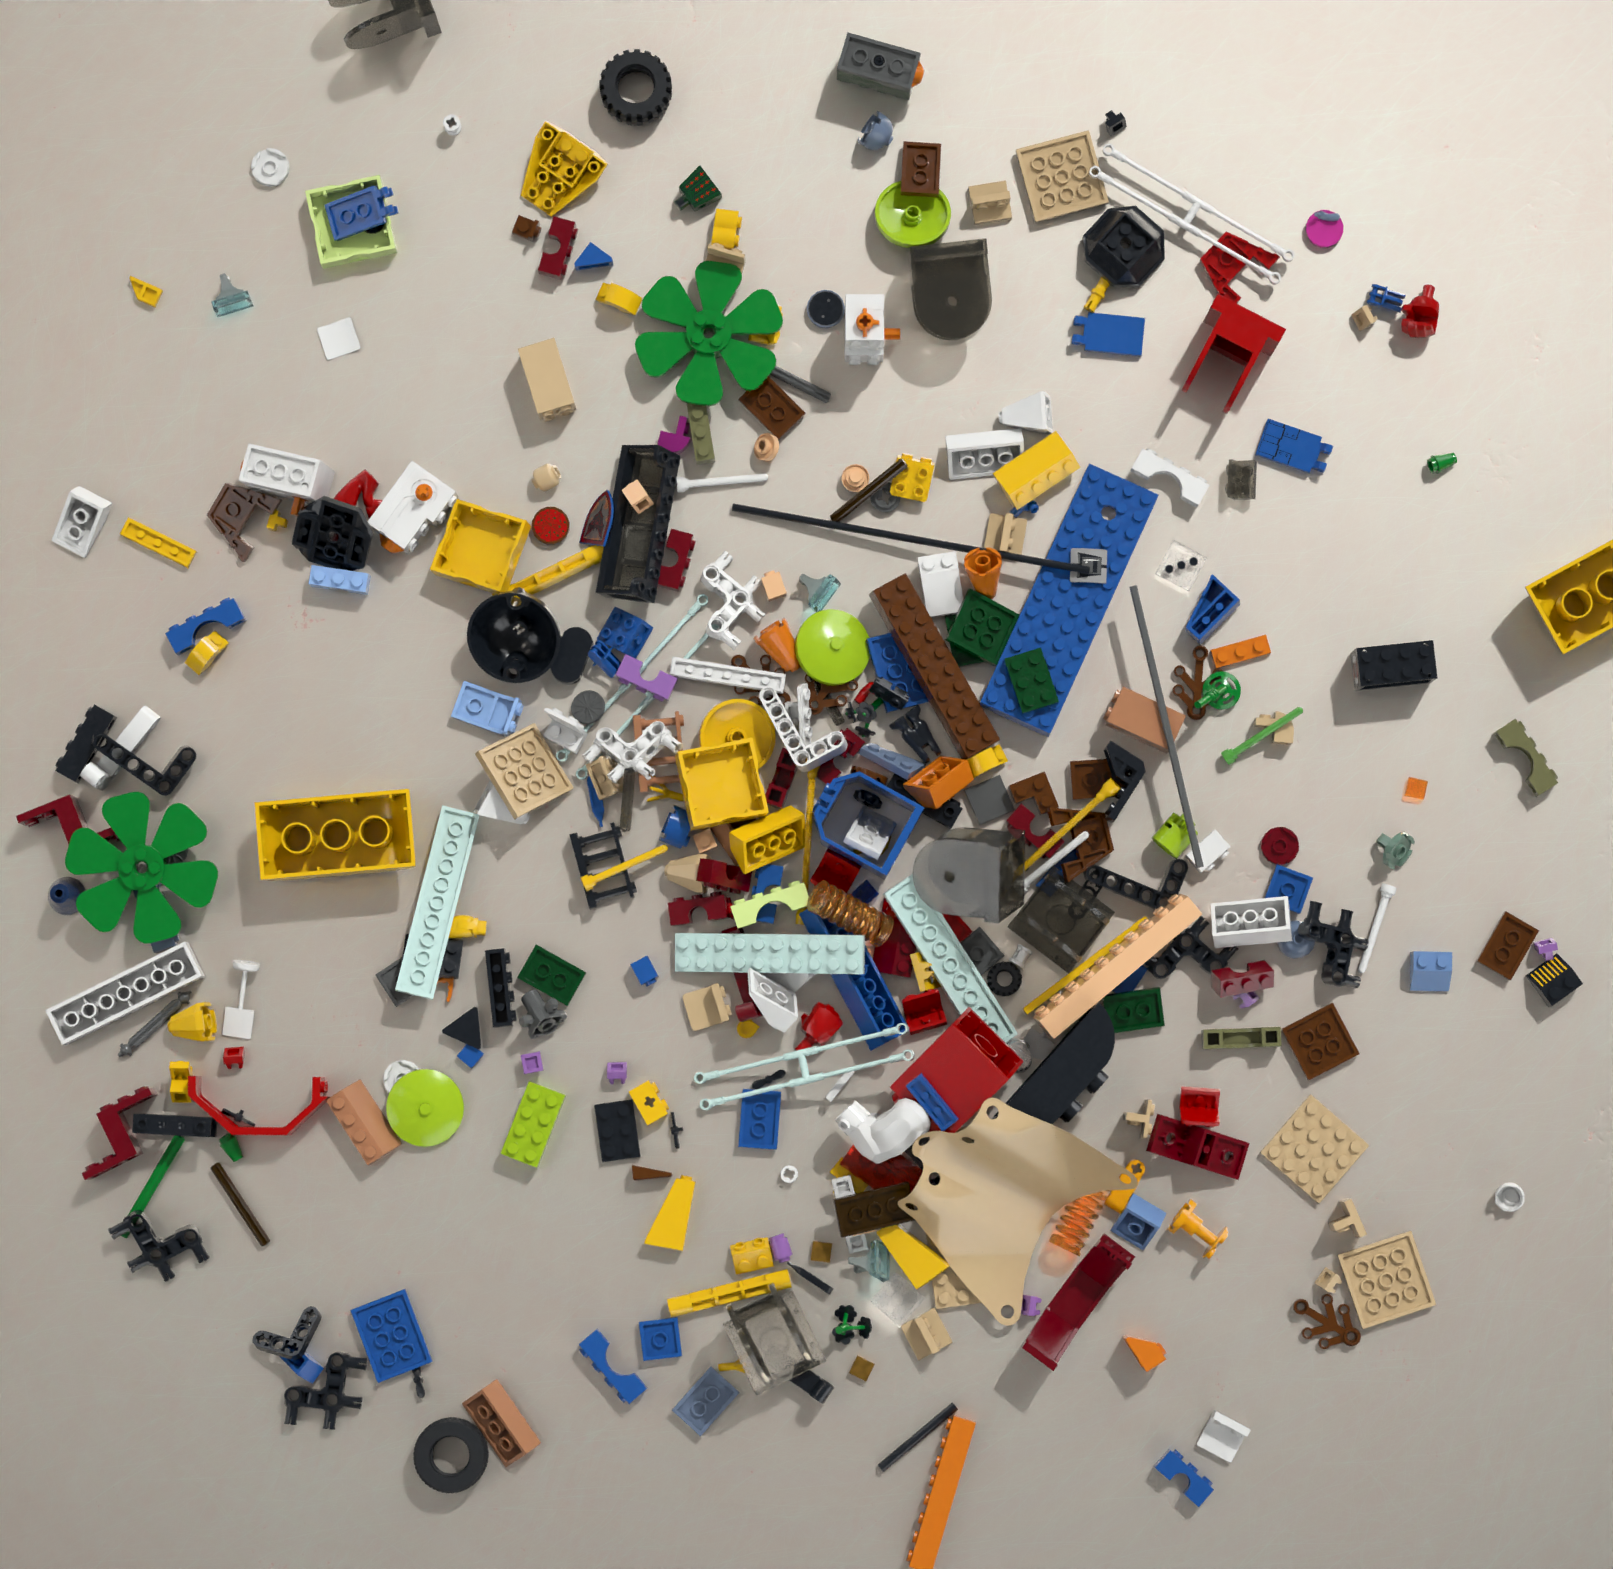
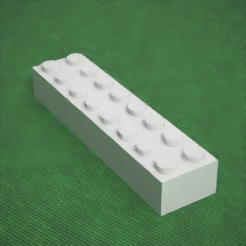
M183 942L45 1011L61 1044L68 1045L205 976L189 943Z

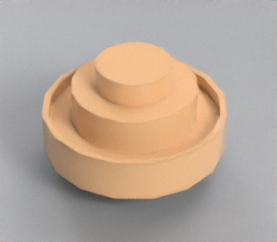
M769 433L760 435L754 445L756 458L765 462L773 460L779 450L777 437Z
M852 464L846 467L842 473V484L850 492L858 493L869 483V473L861 465Z

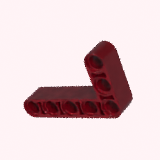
M737 926L721 931V933L745 934L743 928L737 929ZM733 972L743 1004L735 1006L739 1021L745 1022L762 1017V1013L749 995L748 973Z

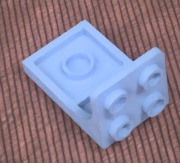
M463 681L451 717L507 737L515 732L517 727L516 717L521 715L524 706L520 698L509 697Z

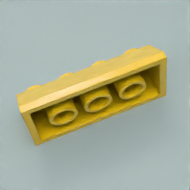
M1054 431L993 472V475L1009 503L1018 510L1081 467L1060 435Z
M790 805L730 831V849L742 872L747 874L803 849L806 834L805 814Z

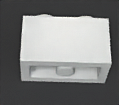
M1214 830L1199 843L1204 867L1196 868L1192 850L1185 857L1199 873L1203 871L1207 873L1215 866L1213 862L1217 858L1222 860L1229 854L1227 849L1230 848V845Z

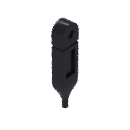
M789 1261L787 1262L800 1276L829 1295L834 1288L804 1268L794 1265Z

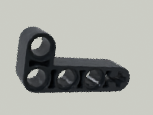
M772 1344L761 1359L764 1364L809 1393L811 1397L822 1404L825 1403L834 1389L832 1384Z

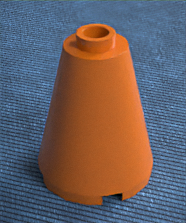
M986 547V550L976 548L965 556L964 568L975 591L993 599L996 596L1000 577L1001 555L992 548Z
M782 618V623L778 620L761 631L762 635L759 638L757 635L753 638L786 672L790 670L792 673L801 667L795 653V641L785 618Z

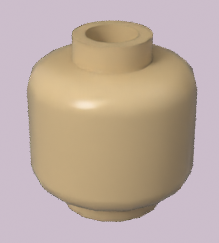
M547 463L533 471V478L531 480L536 489L540 488L546 492L559 485L561 474L555 465L552 466Z

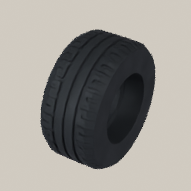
M448 1417L433 1422L423 1430L415 1443L413 1460L417 1474H419V1477L426 1485L441 1493H458L470 1488L481 1478L487 1467L489 1450L487 1441L483 1436L484 1434L476 1425L461 1418ZM456 1437L467 1445L469 1461L460 1472L445 1473L435 1465L433 1450L441 1439Z

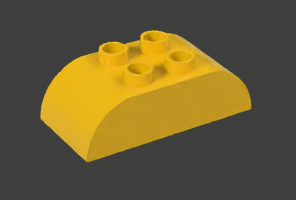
M1613 540L1525 587L1562 655L1613 628Z
M410 789L254 802L260 880L310 879L388 872L416 867Z

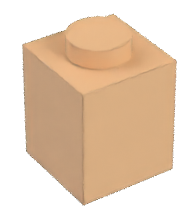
M638 479L622 489V492L638 515L654 504Z
M773 570L764 573L761 581L768 601L787 596L780 572L775 573Z
M710 828L693 835L700 854L718 848Z

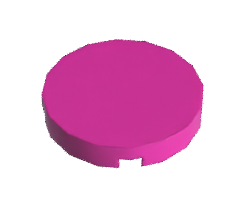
M1320 210L1328 214L1335 213L1330 210ZM1313 213L1306 223L1305 233L1308 239L1319 248L1332 247L1340 241L1343 235L1344 225L1341 218L1338 221H1325L1315 217V213Z

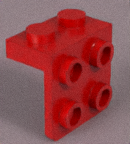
M828 848L812 875L810 882L815 887L830 892L832 896L844 899L862 866Z
M929 989L918 995H908L901 1000L910 1035L948 1025L938 989Z
M1181 1086L1179 1102L1181 1123L1186 1126L1204 1125L1208 1128L1219 1126L1218 1107L1220 1089Z

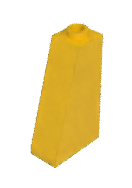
M681 1175V1178H676L644 1244L683 1251L696 1181H692V1177Z
M901 1224L881 1228L876 1232L916 1290L922 1288L950 1267L945 1259Z

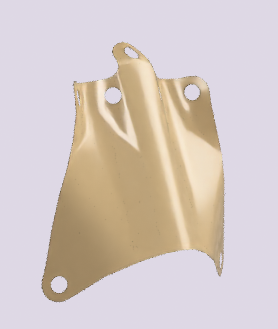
M988 1098L982 1104L975 1119L965 1129L957 1133L931 1131L919 1136L912 1146V1153L921 1159L923 1172L913 1191L907 1197L899 1200L898 1206L913 1217L923 1228L952 1270L990 1311L999 1323L1008 1326L1015 1324L1020 1318L1024 1280L1031 1256L1042 1230L1052 1215L1064 1205L1082 1196L1103 1190L1135 1189L1138 1182L1130 1171L1073 1134L1012 1108L997 1098ZM990 1106H995L998 1109L999 1114L995 1119H990L987 1116L986 1111ZM969 1137L974 1140V1143L964 1142L961 1138ZM921 1138H930V1140L925 1145H919V1140ZM932 1172H936L940 1176V1182L937 1185H931L929 1182V1175ZM1119 1175H1128L1131 1178V1183H1123L1119 1179ZM905 1204H914L915 1206H917L918 1209L911 1210L907 1208ZM1009 1305L1013 1307L1014 1315L1011 1318H1004L1002 1316L1001 1309L1003 1306Z

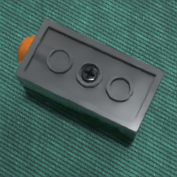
M847 32L837 66V80L858 84L860 87L872 88L878 92L893 94L896 97L909 100L913 87L920 84L923 78L924 68L920 63L921 53Z

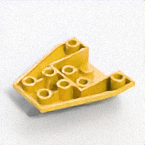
M545 121L534 140L521 196L553 217L600 178L608 163L597 152L567 131Z

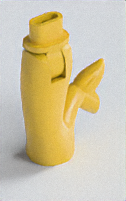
M468 915L454 916L449 938H470L473 935L474 938H477V935L485 936L487 921H481Z

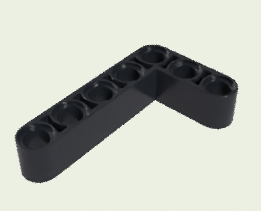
M98 732L92 737V745L99 752L163 796L173 792L196 759V752L193 748L182 746L160 773L105 733ZM99 737L106 738V744L102 747L96 744ZM115 748L122 750V754L118 758L112 756V751ZM185 750H190L192 753L188 760L182 758V753ZM131 759H136L138 762L137 767L134 769L128 768V762ZM173 766L180 767L178 775H171V768ZM147 770L153 771V777L149 780L143 777L144 772ZM163 781L169 783V787L165 791L159 789V785Z
M1183 859L1172 860L1168 864L1158 891L1097 865L1087 867L1083 872V876L1086 881L1156 910L1160 907L1159 902L1162 898L1168 901L1174 894L1178 895L1188 871V864ZM1177 862L1182 865L1180 873L1174 870V865ZM1092 868L1096 869L1098 873L1095 879L1089 877V871ZM1109 876H1113L1115 879V884L1112 887L1106 882ZM1169 880L1175 883V888L1172 891L1168 890L1166 886ZM1127 883H1130L1133 887L1130 894L1124 891V886ZM1145 890L1150 893L1148 901L1142 899V893Z

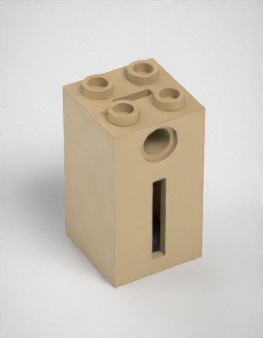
M551 338L518 348L539 419L550 421L559 414L563 416L572 414L576 406L555 339Z

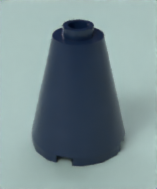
M62 877L50 886L48 901L52 909L57 913L72 915L78 912L76 907L78 896L86 890L79 880L73 877Z

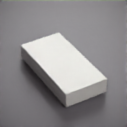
M855 1071L844 1073L826 1095L830 1102H832Z

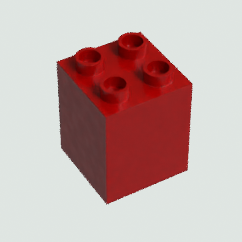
M968 1007L890 1086L895 1092L892 1095V1099L895 1104L898 1100L904 1098L920 1104L907 1089L906 1085L922 1073L959 1118L943 1131L955 1133L981 1108L985 1100L991 1098L1012 1077L1024 1061ZM929 1116L931 1125L928 1132L941 1131Z

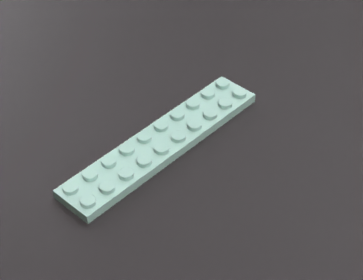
M442 805L395 991L433 1000L479 819L478 814Z
M912 873L883 893V896L925 962L932 964L929 967L930 970L934 971V976L958 1014L961 1015L970 1007L1005 1043L1018 1034L917 874Z
M675 933V972L748 973V969L751 968L758 973L864 974L865 935Z

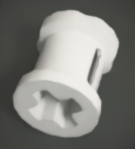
M450 114L444 118L443 125L449 135L460 133L461 123L456 115ZM455 122L456 126L453 125L452 128H450L449 124Z
M1018 944L1017 951L1008 961L1023 969L1024 963L1033 952Z

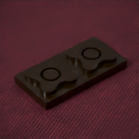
M909 1182L833 1199L840 1237L843 1238L914 1221L913 1217L898 1206V1201L911 1193ZM905 1204L907 1208L915 1210L913 1204Z

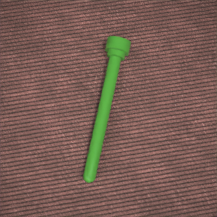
M1297 707L1236 748H1227L1221 752L1223 758L1228 765H1231L1236 761L1239 754L1302 714L1303 709Z

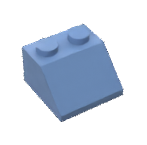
M1410 952V991H1449L1452 975V952Z
M1133 1193L1110 1231L1144 1251L1159 1230L1166 1212Z

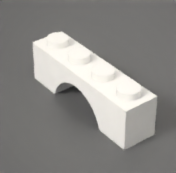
M1142 448L1130 471L1145 480L1157 474H1166L1173 477L1180 487V499L1197 508L1209 487L1207 480L1200 476L1194 477L1190 475V471L1184 467L1178 468L1174 466V462L1168 458H1159L1156 456L1157 453L1149 448L1146 450Z

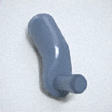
M1319 211L1314 214L1315 217L1325 221H1338L1340 219L1338 213L1328 214Z

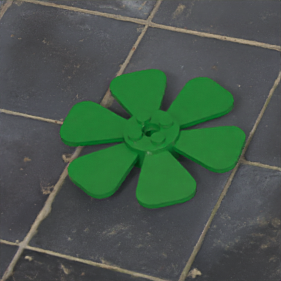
M704 261L695 270V279L702 303V311L697 312L681 283L673 276L660 278L642 300V309L647 316L685 327L686 332H645L636 339L635 349L643 370L647 375L654 378L666 374L692 351L695 355L676 385L677 397L682 402L689 404L714 406L723 397V388L716 363L717 358L722 356L738 385L746 391L758 389L776 367V357L771 350L732 339V335L775 334L781 329L783 318L774 295L765 289L754 291L732 312L724 316L722 314L741 284L742 273L736 265L730 263ZM708 332L714 334L712 338H706L704 335Z
M130 792L111 797L102 806L104 819L127 850L123 853L90 828H79L71 836L65 857V865L68 871L74 875L118 871L119 877L82 892L76 900V907L79 913L100 932H109L117 926L132 890H138L133 931L139 942L148 944L172 938L180 932L182 927L178 914L160 892L157 885L162 883L190 905L201 908L209 904L213 897L218 879V869L213 862L208 860L166 864L165 858L203 842L207 836V827L188 806L182 803H175L166 810L151 846L145 845L150 801L144 793ZM140 862H144L147 865L145 873L139 872L137 868Z

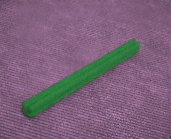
M174 1135L128 1215L134 1210L144 1211L184 1143L185 1139L182 1136ZM133 1217L132 1222L136 1224L140 1217ZM127 1232L121 1236L124 1238H128L130 1232Z

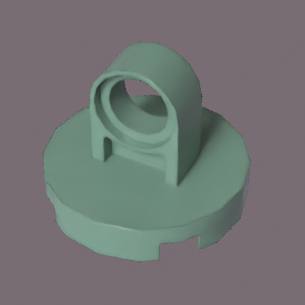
M1405 832L1398 833L1392 839L1382 833L1376 840L1385 849L1382 859L1383 863L1391 869H1395L1396 865L1401 867L1409 859L1413 851L1410 849L1411 844L1415 843L1414 838Z

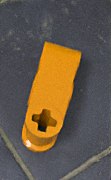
M1133 1159L1127 1164L1125 1169L1136 1177L1139 1184L1145 1172V1166L1140 1160ZM1139 1163L1140 1172L1132 1173L1133 1169L1131 1166ZM1120 1174L1119 1179L1123 1183H1131V1178L1128 1175ZM1135 1189L1111 1190L1104 1205L1121 1214Z

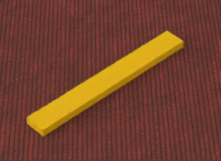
M1144 916L1022 1008L1023 1012L1028 1015L1078 977L1083 970L1094 965V962L1099 957L1107 955L1113 945L1122 943L1126 934L1130 931L1135 932L1139 928L1138 925L1148 918Z

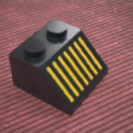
M1557 953L1553 955L1552 960L1543 962L1525 975L1548 1007L1555 1005L1583 984L1574 970Z

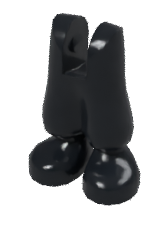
M917 705L904 714L912 723L913 728L908 725L904 716L895 720L889 727L892 730H900L903 740L927 764L931 760L923 750L929 745L936 756H939L942 752L933 738L927 723L919 718L921 708Z

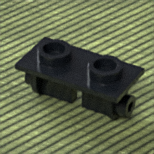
M877 676L868 691L888 702L891 706L902 710L909 701L910 696L907 694L908 692L895 686L894 690H891L890 688L893 683L882 676L881 678Z

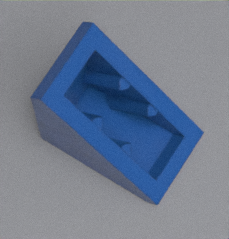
M590 242L574 265L577 271L612 266L613 260L612 257Z

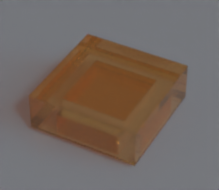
M1408 777L1404 796L1424 800L1428 781Z

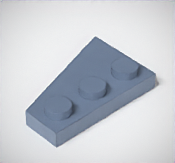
M874 743L864 745L859 752L861 756L906 780L916 775L926 766L921 761L880 747Z

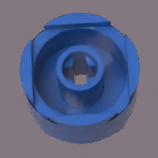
M673 805L672 808L675 811L674 813L669 812L661 831L664 833V837H659V840L681 849L682 846L687 847L689 843L690 825L687 811Z

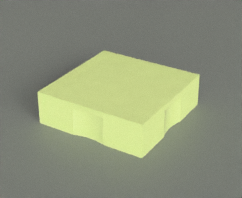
M380 175L353 180L343 185H330L305 191L310 217L314 224L320 264L323 269L397 253L390 216L386 217L387 223L376 234H368L363 231L340 241H334L324 204L371 186H377L378 190L383 188ZM383 198L384 204H385V207H386V206H387L386 198Z

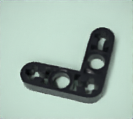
M307 1307L303 1311L290 1338L267 1331H258L253 1336V1344L260 1351L291 1360H298L303 1357L322 1316L317 1308ZM302 1330H308L306 1336L299 1337V1333ZM277 1342H283L280 1349H274Z

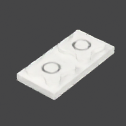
M863 806L843 842L850 848L857 849L866 856L878 860L897 822Z

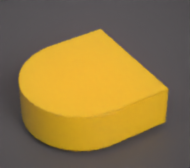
M752 1020L739 1022L737 1032L742 1038H751L760 1026Z

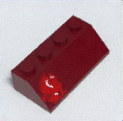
M884 897L872 959L880 973L911 978L913 964L910 954L915 953L916 946Z

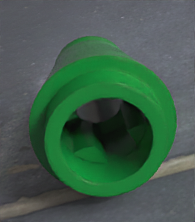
M1455 453L1432 455L1431 458L1427 459L1430 472L1437 474L1457 463Z
M228 1133L218 1139L220 1142L219 1146L233 1162L243 1157L236 1135Z

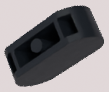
M580 627L569 628L564 631L563 636L560 635L559 652L551 666V672L555 679L562 684L571 685L580 681L589 658L588 652L594 645L591 635Z

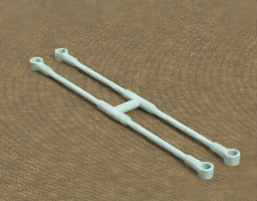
M700 594L697 597V601L687 611V615L643 662L640 675L691 616L693 617L702 606L708 604V597L705 594ZM705 597L706 602L700 603L699 599ZM716 624L711 625L714 630L719 628ZM707 633L685 655V659H689L709 637ZM631 683L628 686L621 684L618 688L619 690L605 704V711L632 685ZM646 692L645 695L647 697L638 705L639 708L616 732L619 736L633 721V715H639L642 710L644 711L655 699L653 698L654 694ZM595 723L587 724L583 730L587 732ZM565 748L559 750L556 753L557 760L565 762L571 751ZM565 753L566 756L564 759H559L558 755ZM603 753L597 756L593 761L599 759V757L602 756ZM586 765L576 771V776L580 780H584L588 776ZM579 771H585V776L579 777Z
M899 1023L895 1027L883 1029L881 1032L819 1047L813 1046L789 1052L782 1056L721 1071L698 1072L694 1075V1080L698 1084H703L706 1080L719 1078L721 1075L798 1058L802 1074L800 1078L774 1086L728 1097L705 1098L700 1101V1107L703 1110H710L713 1106L786 1087L792 1088L824 1080L827 1077L889 1062L912 1061L915 1058V1053L907 1049L903 1053L891 1055L889 1058L814 1075L809 1074L806 1056L816 1054L819 1051L881 1036L905 1035L908 1033L909 1027L905 1023ZM902 1025L905 1026L904 1032L900 1031V1026ZM907 1052L911 1053L910 1059L906 1058ZM700 1074L703 1076L702 1081L698 1080ZM705 1101H708L709 1106L707 1108L704 1107Z

